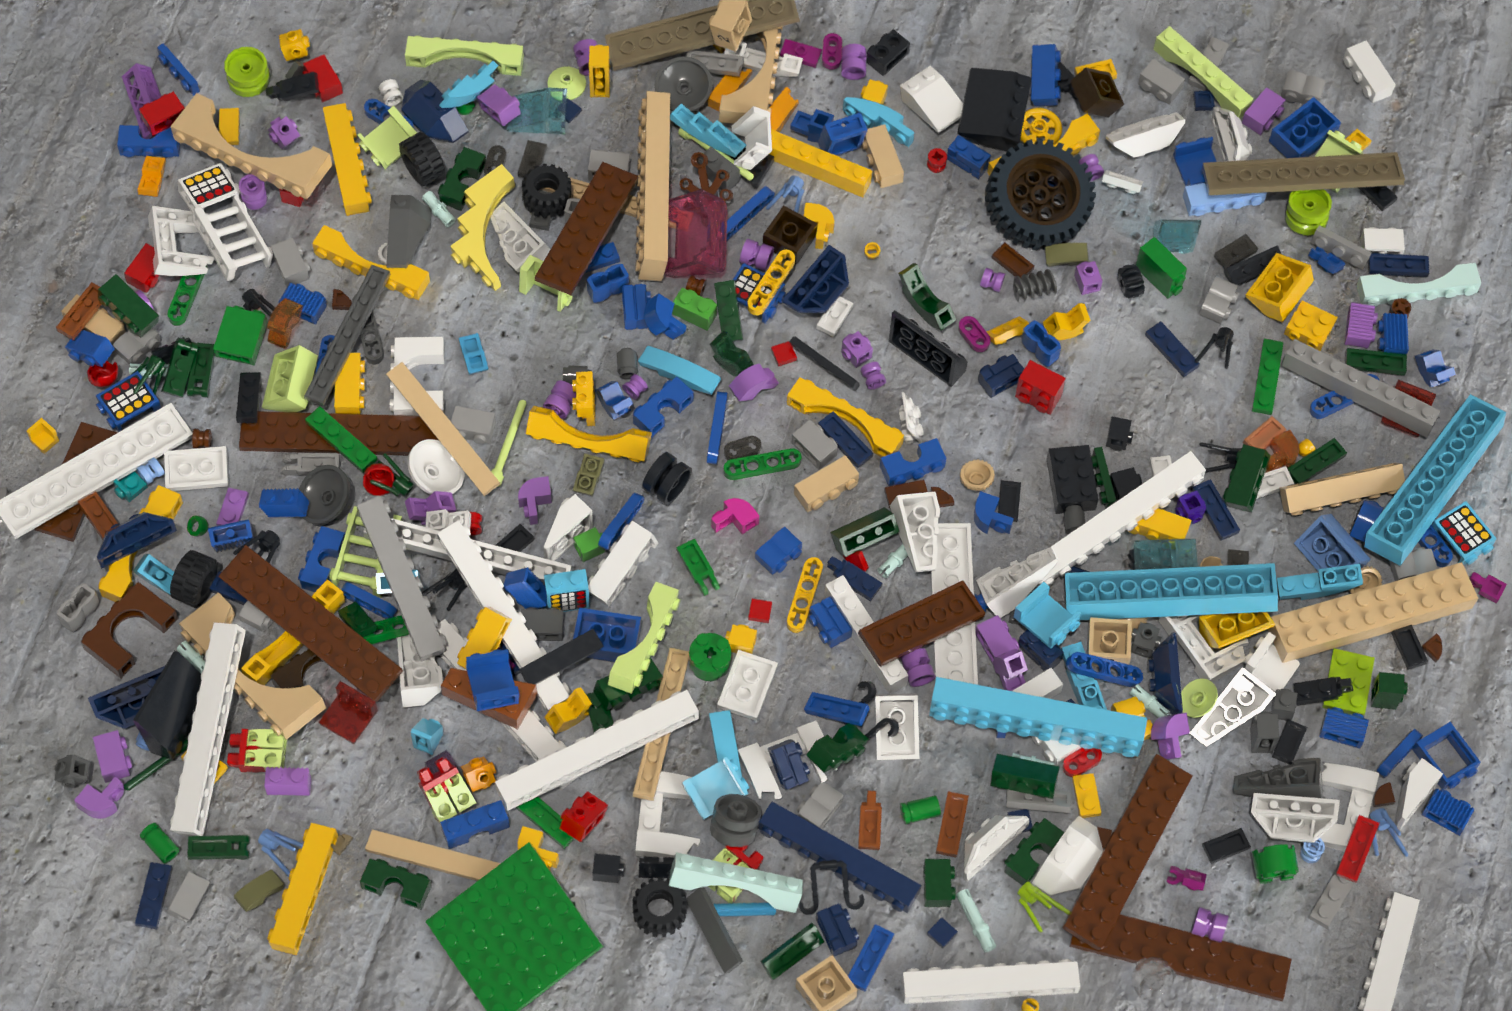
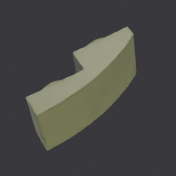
M1063 243L1045 247L1046 264L1048 267L1062 264L1072 266L1082 262H1089L1087 243Z
M584 454L573 491L593 496L604 465V458Z
M271 869L242 887L234 894V898L247 912L264 904L266 897L283 890L284 883Z

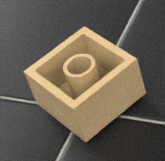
M747 0L719 1L715 15L711 16L709 21L715 45L737 51L752 22Z
M1090 617L1087 654L1129 665L1131 660L1132 620ZM1096 663L1091 664L1092 666L1099 667Z
M833 955L796 978L795 987L812 1011H837L857 996V988Z

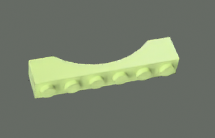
M1170 26L1156 37L1154 51L1167 62L1175 63L1195 75L1211 91L1221 108L1233 111L1239 119L1244 116V113L1252 105L1254 98Z
M408 36L405 61L406 66L424 68L441 60L451 58L475 59L488 65L494 61L499 65L496 70L501 74L521 76L524 52L523 46L517 44L508 45L497 42L485 43L462 41L459 39H441L439 37Z
M655 582L648 596L646 608L650 618V630L636 648L617 657L610 671L609 686L631 694L635 686H640L643 678L641 674L643 671L648 670L650 665L649 658L655 655L658 648L657 642L658 640L662 641L666 631L664 628L666 625H670L673 618L672 612L673 610L677 611L679 607L678 589Z

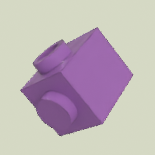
M1082 262L1077 265L1074 277L1081 295L1100 291L1103 280L1096 262Z

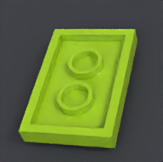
M1334 648L1327 678H1351L1354 691L1345 692L1343 696L1338 697L1336 700L1323 701L1322 708L1331 709L1337 707L1342 709L1344 713H1358L1364 716L1375 657Z

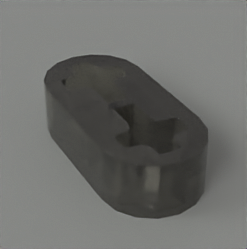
M495 145L490 148L484 165V176L492 171L493 166L495 168L501 164L505 166L506 150L504 147ZM497 153H500L501 155H499V156H498V159L495 160V156H494V155H497Z
M748 436L729 442L724 447V457L728 461L758 455L761 451V440L756 436ZM749 443L756 445L755 449L749 447ZM730 449L736 451V455L730 453Z

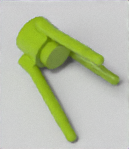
M1029 881L1017 892L1021 897L1019 902L1024 906L1039 932H1042V928L1027 904L1028 902L1033 904L1039 900L1049 909L1052 907V904L1064 913H1070L1068 909L1043 893L1036 886H1033Z

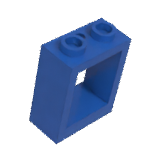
M861 112L824 124L818 141L820 149L836 156L860 149L868 131Z
M1451 722L1417 741L1412 749L1419 760L1423 758L1442 772L1427 750L1445 739L1450 742L1467 767L1449 778L1443 773L1437 783L1443 790L1447 787H1450V789L1454 788L1461 782L1460 779L1465 776L1470 778L1475 775L1481 763Z

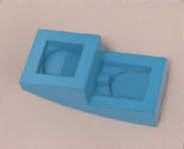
M479 334L460 337L459 343L469 375L489 370Z

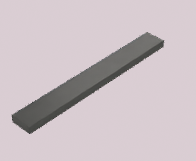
M371 265L304 395L305 400L324 406L391 275L390 271Z

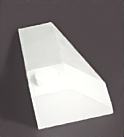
M502 202L494 210L491 220L495 232L498 234L500 246L503 248L505 260L517 272H520L521 266L529 255L544 261L551 249L505 202Z
M936 492L897 495L890 508L891 512L894 513L900 531L898 533L915 572L933 571L936 569V544L939 533L938 518L940 517Z
M1049 547L1029 555L1022 562L1018 563L1017 560L1010 562V566L1004 569L997 567L976 581L987 606L996 616L999 615L1002 618L1013 611L1055 566L1058 560L1053 549Z
M1242 667L1217 698L1212 710L1201 718L1190 734L1207 747L1263 711L1276 693Z

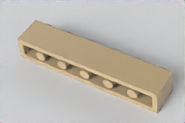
M1395 462L1280 487L1284 512L1291 513L1293 516L1303 514V510L1310 509V511L1322 510V506L1329 504L1330 507L1341 506L1343 501L1349 500V503L1362 501L1361 497L1368 496L1369 499L1378 498L1384 492L1396 494L1405 482L1403 465Z

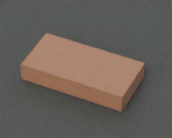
M1271 416L1247 436L1243 443L1266 449L1286 432V428Z

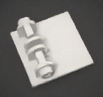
M902 392L903 405L900 406L899 415L904 441L906 444H912L913 440L917 439L921 444V436L924 435L922 425L919 424V418L921 417L920 409L918 406H915L911 398H908Z

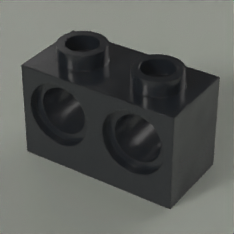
M893 29L888 34L885 33L876 45L869 47L866 63L884 76L909 54L910 42Z

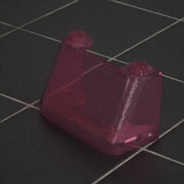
M702 189L669 199L668 219L676 223L675 258H668L664 275L669 277H685L690 275H713L723 272L726 266L727 205L725 201Z

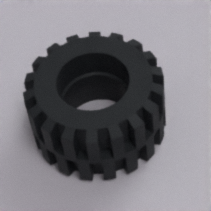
M422 131L399 143L402 160L411 176L420 185L425 186L445 175L442 157L433 141Z
M542 164L541 167L536 165L534 170L529 169L528 174L524 175L522 181V201L525 208L528 207V211L530 213L534 212V215L537 217L542 215V218H547V216L553 218L555 214L561 215L563 210H565L567 200L571 199V179L568 177V173L566 171L563 172L561 167L555 168L553 164L551 166ZM542 188H552L555 190V192L551 194H542L538 192V190Z
M194 550L188 551L174 571L170 585L171 597L195 608L200 606L210 594L209 588L217 576V560Z
M658 877V881H654L652 878L649 879V884L643 882L641 889L637 888L635 896H633L634 921L637 922L640 930L644 929L645 934L648 935L651 932L652 937H657V934H662V937H666L668 932L671 935L674 934L675 929L679 930L682 927V922H685L687 899L683 889L669 886L668 878L666 881H662V877ZM655 899H664L670 902L673 908L664 916H656L647 910V906Z

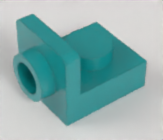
M135 471L127 475L120 482L117 479L113 481L116 495L120 499L125 498L128 502H131L148 488L147 483Z

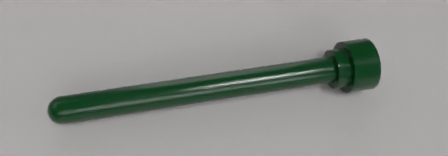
M188 739L183 742L180 752L174 758L187 750ZM161 757L124 784V790H131L172 760Z

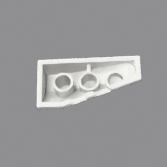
M410 635L398 637L399 667L403 670L400 674L403 707L425 705L441 691V684L443 682L442 669L437 665L435 657L420 661Z

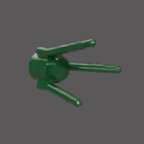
M152 354L150 358L146 357L145 361L133 372L138 371L140 373L144 368L146 370V373L134 389V394L139 391L150 374L156 375L158 373L153 387V393L156 395L162 375L166 370L163 367L165 362Z
M384 453L383 457L400 475L398 476L394 473L395 482L393 486L395 489L374 480H370V483L393 493L397 497L400 494L406 497L414 487V484L395 462Z

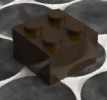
M1085 68L1070 80L1073 92L1077 96L1080 108L1084 113L1109 118L1124 105L1114 80L1108 72Z
M783 205L764 232L763 244L774 247V253L776 254L782 250H791L795 255V264H797L816 237L817 223Z

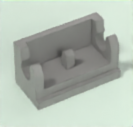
M188 872L167 914L186 923L190 921L210 882Z

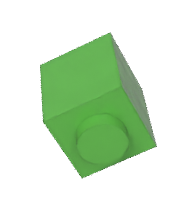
M596 527L573 537L574 547L582 562L605 553V549L598 546L603 533H599Z

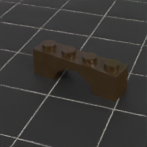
M307 649L302 654L292 657L285 666L276 668L273 674L270 675L272 683L276 688L304 686L303 678L306 671L312 665L323 661Z

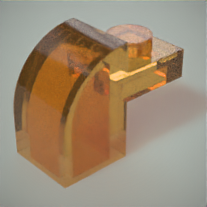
M284 298L276 306L267 325V328L270 329L268 342L284 349L289 346L292 329L300 322L303 305Z
M1291 430L1273 437L1270 448L1274 454L1270 457L1266 472L1284 466L1290 467L1295 464L1299 454V443Z

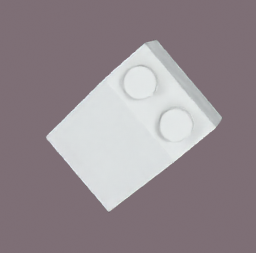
M931 66L900 85L902 101L936 132L940 133L960 119L963 103L943 76Z
M576 494L571 498H566L561 503L544 545L545 559L555 561L574 545L573 537L593 528L592 509Z
M917 693L876 694V725L884 718H894L899 724V731L893 737H888V732L891 729L890 723L876 733L877 760L919 759Z
M1423 758L1418 764L1413 762L1403 777L1405 782L1401 788L1395 821L1399 831L1435 789L1443 775L1442 772Z

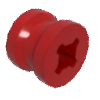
M935 148L928 153L927 167L931 172L940 173L946 168V152L940 148Z
M470 512L471 535H478L482 532V527L480 526L482 515Z

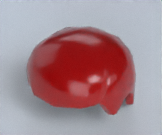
M106 360L103 367L97 365L90 366L87 370L89 382L100 388H107L115 384L118 379L117 363L111 364Z
M382 463L372 464L364 472L363 487L374 496H383L389 493V491L371 484L370 480L380 482L392 488L394 482L393 470Z

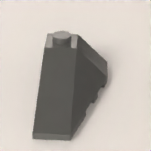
M391 195L387 268H407L416 253L418 244L423 241L426 230L428 231L431 227L432 210L412 195Z
M1321 758L1293 760L1291 765L1283 767L1280 764L1274 765L1272 770L1265 772L1256 770L1234 777V793L1253 797L1254 793L1323 799Z

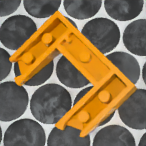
M746 69V71H741L740 76L725 75L712 91L708 99V106L720 112L722 95H729L741 89L751 76L752 70ZM788 87L784 88L769 107L772 108L771 129L779 133L799 104L798 99L794 100L791 97V90Z

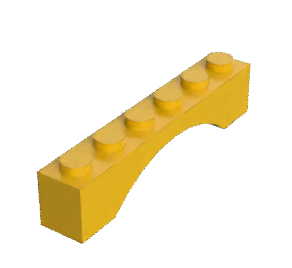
M1087 113L1071 121L1065 135L1053 146L1056 147L1060 142L1064 144L1062 150L1067 151L1070 147L1073 149L1071 154L1075 155L1081 149L1095 145L1099 139L1100 130ZM1001 157L989 162L987 171L989 176Z
M323 225L312 243L316 256L321 259L326 258L339 267L344 266L354 274L366 276L371 265L390 271L391 275L385 287L392 291H399L407 298L419 300L430 283L429 272L412 264H409L407 268H387L386 265L376 264L364 259L350 248L341 232L326 225Z
M799 377L787 395V405L803 414H830L834 411L839 418L855 426L865 436L873 453L880 457L898 452L903 445L904 434L899 429L889 427L881 419L871 417L863 409L851 406L845 399L833 396L830 391L815 386L808 379L804 380Z
M533 406L529 411L526 434L531 435L534 439L545 438L555 444L566 443L570 444L573 448L584 447L595 453L606 452L610 453L613 457H628L634 462L645 461L648 456L652 432L635 428L614 435L588 434L567 424L554 410Z
M158 485L156 490L150 493L148 504L145 508L141 509L139 514L146 512L174 520L183 504L181 495ZM137 551L109 565L108 573L101 578L98 585L102 597L114 602L120 601L125 596L128 588L133 586L132 567Z
M328 579L312 595V598L332 614L345 603L343 591ZM285 631L269 646L255 653L241 668L242 673L249 679L265 685L271 679L270 675L273 674V671L279 666H284L303 645Z

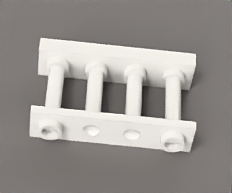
M237 195L233 197L232 207L215 213H205L202 207L194 209L192 221L227 281L234 279L237 267L262 260L266 268L270 267L273 252L265 244L247 213L245 203L241 202ZM236 215L239 223L220 229L213 228L211 224L213 221ZM240 230H245L248 238L230 244L222 243L220 237ZM253 245L257 253L236 260L231 259L228 252Z

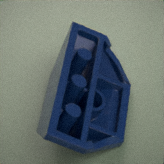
M420 79L405 90L401 111L420 131L433 139L447 140L454 143L469 133L456 107H440L439 105L444 100L441 91L431 81Z
M828 245L782 299V303L797 313H826L849 286L845 255L831 245Z
M143 512L131 516L129 520L121 524L113 525L106 531L97 554V560L101 569L176 532L173 519Z
M1172 632L1153 651L1151 659L1147 661V670L1151 672L1152 679H1149V691H1153V695L1157 698L1156 700L1169 710L1171 714L1182 713L1183 706L1177 634Z
M165 666L88 697L95 717L123 729L135 725L133 719Z

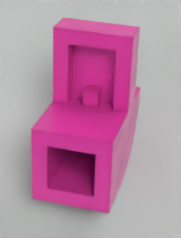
M739 498L725 500L723 505L724 511H717L711 518V527L715 533L731 523L737 527L742 535L759 525V514L750 503Z

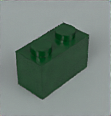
M1379 672L1371 687V707L1396 710L1399 703L1403 702V696L1407 694L1408 683L1404 682L1405 674Z
M925 859L923 865L924 907H950L952 900H955L956 896L955 887H951V879H955V867L951 866V859Z

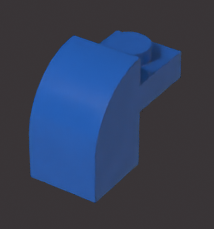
M816 109L812 116L798 110L790 125V130L808 136V141L818 142L824 124L833 122L834 115Z
M659 293L646 303L644 311L645 323L655 336L662 332L674 340L686 331L687 325L671 316L674 303Z
M1432 349L1415 355L1419 372L1429 387L1448 382L1450 380L1449 377L1456 375L1454 367L1445 366L1440 350Z
M611 381L595 389L603 408L613 420L631 411L629 406L633 405L630 397L624 396L617 381Z
M980 491L974 509V522L978 529L988 534L991 527L999 533L1010 534L1014 518L996 512L999 497Z
M1364 500L1350 536L1365 542L1367 531L1382 513L1384 507H1381L1375 501Z

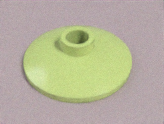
M560 67L554 70L548 78L550 93L560 100H565L566 98L570 100L576 99L583 94L586 88L585 76L574 67Z
M1196 679L1188 683L1181 692L1182 712L1187 713V716L1192 718L1201 717L1210 712L1218 698L1216 686L1208 679Z

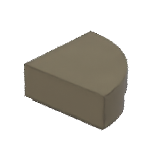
M347 834L338 835L336 844H331L333 851L341 855L353 840V837Z

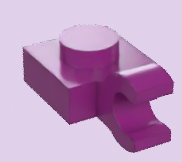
M1473 572L1469 577L1473 587L1480 588L1478 594L1494 603L1499 601L1507 586L1506 583L1489 574L1486 579L1476 572Z
M1176 866L1170 867L1169 872L1176 874V877L1168 876L1167 883L1174 885L1182 882V885L1191 890L1203 891L1207 874L1187 868L1184 871Z

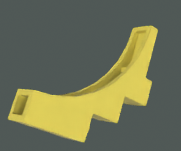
M502 164L464 191L466 197L464 201L470 210L457 218L458 230L463 237L450 246L452 251L451 257L456 264L460 263L464 268L470 266L474 273H479L482 276L483 283L487 287L491 286L494 291L499 289L501 284L499 277L492 269L486 256L485 235L489 220L496 206L506 194L516 187L514 177Z

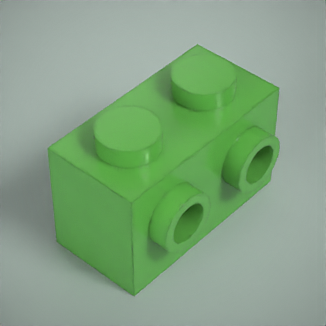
M681 288L673 301V315L708 331L717 316V304L709 298L697 295L693 290Z

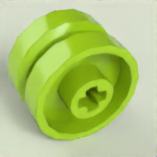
M253 47L234 49L224 61L227 83L230 90L236 95L253 97L261 94L267 88L270 81L268 64L264 54Z
M1324 189L1292 191L1285 215L1287 225L1298 234L1307 236L1314 235L1318 226L1325 228L1332 205L1330 195Z

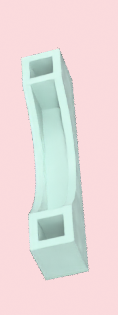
M1476 263L1456 265L1443 277L1425 283H1403L1388 279L1380 274L1360 276L1357 290L1361 304L1378 306L1379 304L1388 303L1392 305L1393 301L1399 298L1415 302L1421 299L1433 300L1438 297L1452 298L1456 295H1473L1478 292L1481 280Z
M677 852L670 870L669 886L686 890L712 885L738 887L759 895L774 909L796 913L800 902L803 880Z

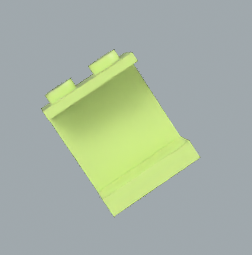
M394 106L388 110L391 116L367 136L363 137L361 133L357 135L361 140L359 145L365 152L369 150L372 153L370 158L377 166L381 164L384 169L401 157L399 143L417 133Z
M1329 130L1327 139L1315 157L1363 154V150H1361L1362 146L1352 140L1350 143L1345 140V135L1335 130V132ZM1336 188V189H1332V190L1335 191L1336 193H1338V191L1340 190V188Z
M529 255L520 268L519 292L526 295L535 284L558 296L557 311L561 312L565 306L570 304L572 296L535 281V275L543 261Z

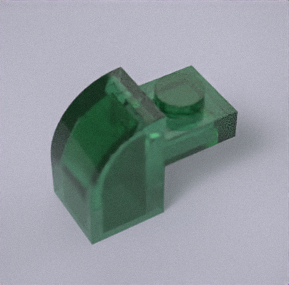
M722 331L710 343L715 353L713 358L729 374L737 377L742 371L754 365L747 351L737 348L728 332Z

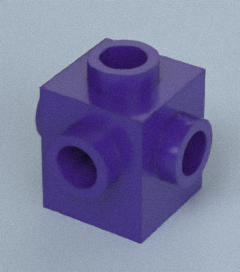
M1196 490L1178 498L1175 513L1192 520L1191 523L1195 524L1202 520L1206 504Z

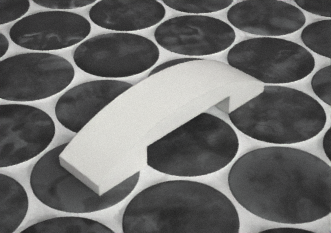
M743 42L740 43L736 52L725 49L724 54L743 56L744 63L742 67L757 72L761 70L766 59L765 52L746 48L747 43ZM784 53V57L779 56V59H775L774 62L778 63L777 74L773 75L798 76L803 58Z

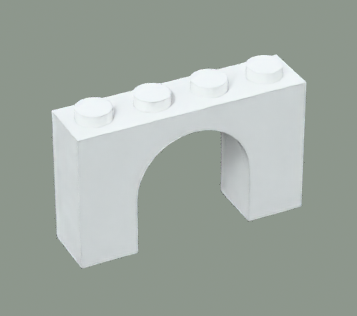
M395 338V345H391V357H394V363H391V370L401 362L409 370L422 364H444V338ZM390 381V392L394 393V399H390V411H394V415L419 416L392 381ZM426 391L444 413L443 391Z
M1050 668L1012 692L1050 699L1061 692L1063 683L1053 669ZM1031 736L1037 746L1040 745L1043 749L1046 760L1054 762L1055 766L1060 765L1068 755L1082 748L1076 744L1063 745L1059 741H1043L1038 739V737Z

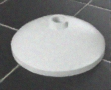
M433 439L423 440L417 443L409 453V473L416 485L426 493L431 495L434 491L454 494L462 486L465 472L440 441Z

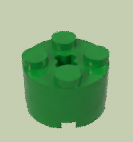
M701 633L691 643L689 666L697 678L704 681H716L728 673L731 666V647L726 638L715 633Z
M1288 844L1263 847L1264 852L1258 853V849L1252 851L1256 879H1259L1260 884L1273 882V878H1281V881L1293 880V876L1299 872L1294 845H1291L1289 849Z

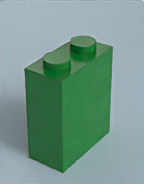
M1153 237L1140 247L1136 265L1141 274L1168 299L1182 291L1187 268Z
M226 306L213 347L215 356L255 366L268 325L266 315L259 310L248 311L240 306Z

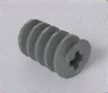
M1046 269L1044 273L1042 271H1038L1037 274L1032 272L1029 274V277L1023 274L1021 278L1015 276L1013 279V291L1017 301H1019L1020 295L1026 300L1027 293L1034 298L1036 291L1039 296H1042V290H1045L1046 294L1049 295L1050 288L1053 289L1054 293L1057 292L1056 280L1049 269Z

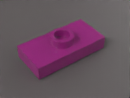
M785 39L780 57H784V53L803 58V65L816 68L822 54V49Z

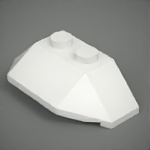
M1214 107L1211 120L1223 162L1249 160L1250 155H1252V147L1250 143H1247V130L1243 127L1241 120L1233 111Z
M1177 112L1171 113V115L1152 117L1118 128L1107 134L1106 139L1125 153L1133 157H1142L1146 153L1160 151L1164 147L1170 146L1185 124V119Z
M1254 793L1251 814L1271 839L1314 843L1337 822L1340 800Z
M995 815L992 819H986L981 824V829L978 832H972L965 839L964 880L968 882L1029 826V818L1027 816Z
M1078 816L1051 851L1033 880L1032 885L1049 896L1081 889L1103 852L1097 827Z

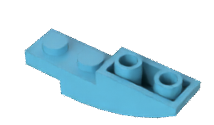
M492 61L488 66L484 64L478 70V76L474 74L472 77L467 75L463 80L459 78L452 85L453 90L449 88L442 95L444 100L439 106L442 108H452L476 100V97L489 89L495 81L490 76L499 65Z
M846 97L844 99L843 111L848 116L861 112L868 128L885 124L888 133L898 143L904 144L907 147L913 143L914 131L903 124V115L887 106L870 100Z
M1360 564L1318 569V573L1277 578L1280 600L1299 597L1301 600H1307L1363 585Z
M1082 642L1061 648L1064 652L1063 659L1065 664L1067 658L1073 653H1085ZM1067 668L1066 673L1078 704L1107 710L1097 680L1073 673Z

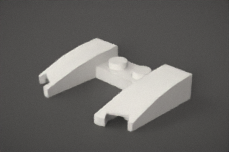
M158 206L151 207L148 221L149 230L153 233L154 274L167 276L206 274L208 271L206 265L213 263L214 257L177 252L175 233L198 232L192 221L193 214L191 211Z
M1203 615L1160 617L1158 621L1168 635L1176 632L1178 642L1196 665L1194 671L1200 679H1208L1213 683L1244 664L1247 656L1244 655L1243 646L1248 645L1247 638L1214 653L1194 626V623L1198 622L1199 617Z
M817 721L797 727L796 734L759 747L758 743H754L738 749L739 760L759 799L762 798V792H775V799L782 798L769 768L773 766L767 748L792 739L795 743L798 742L800 744L803 754H807L815 741L824 737ZM810 760L821 783L825 782L827 776Z
M1325 763L1323 765L1325 770L1322 772V784L1351 792L1344 825L1335 823L1320 838L1324 842L1325 847L1345 852L1359 815L1366 818L1369 816L1379 773L1346 765Z
M661 771L654 801L641 799L636 856L675 858L676 852L687 854L692 845L697 847L700 845V839L660 832L663 797L690 799L682 782L692 777Z

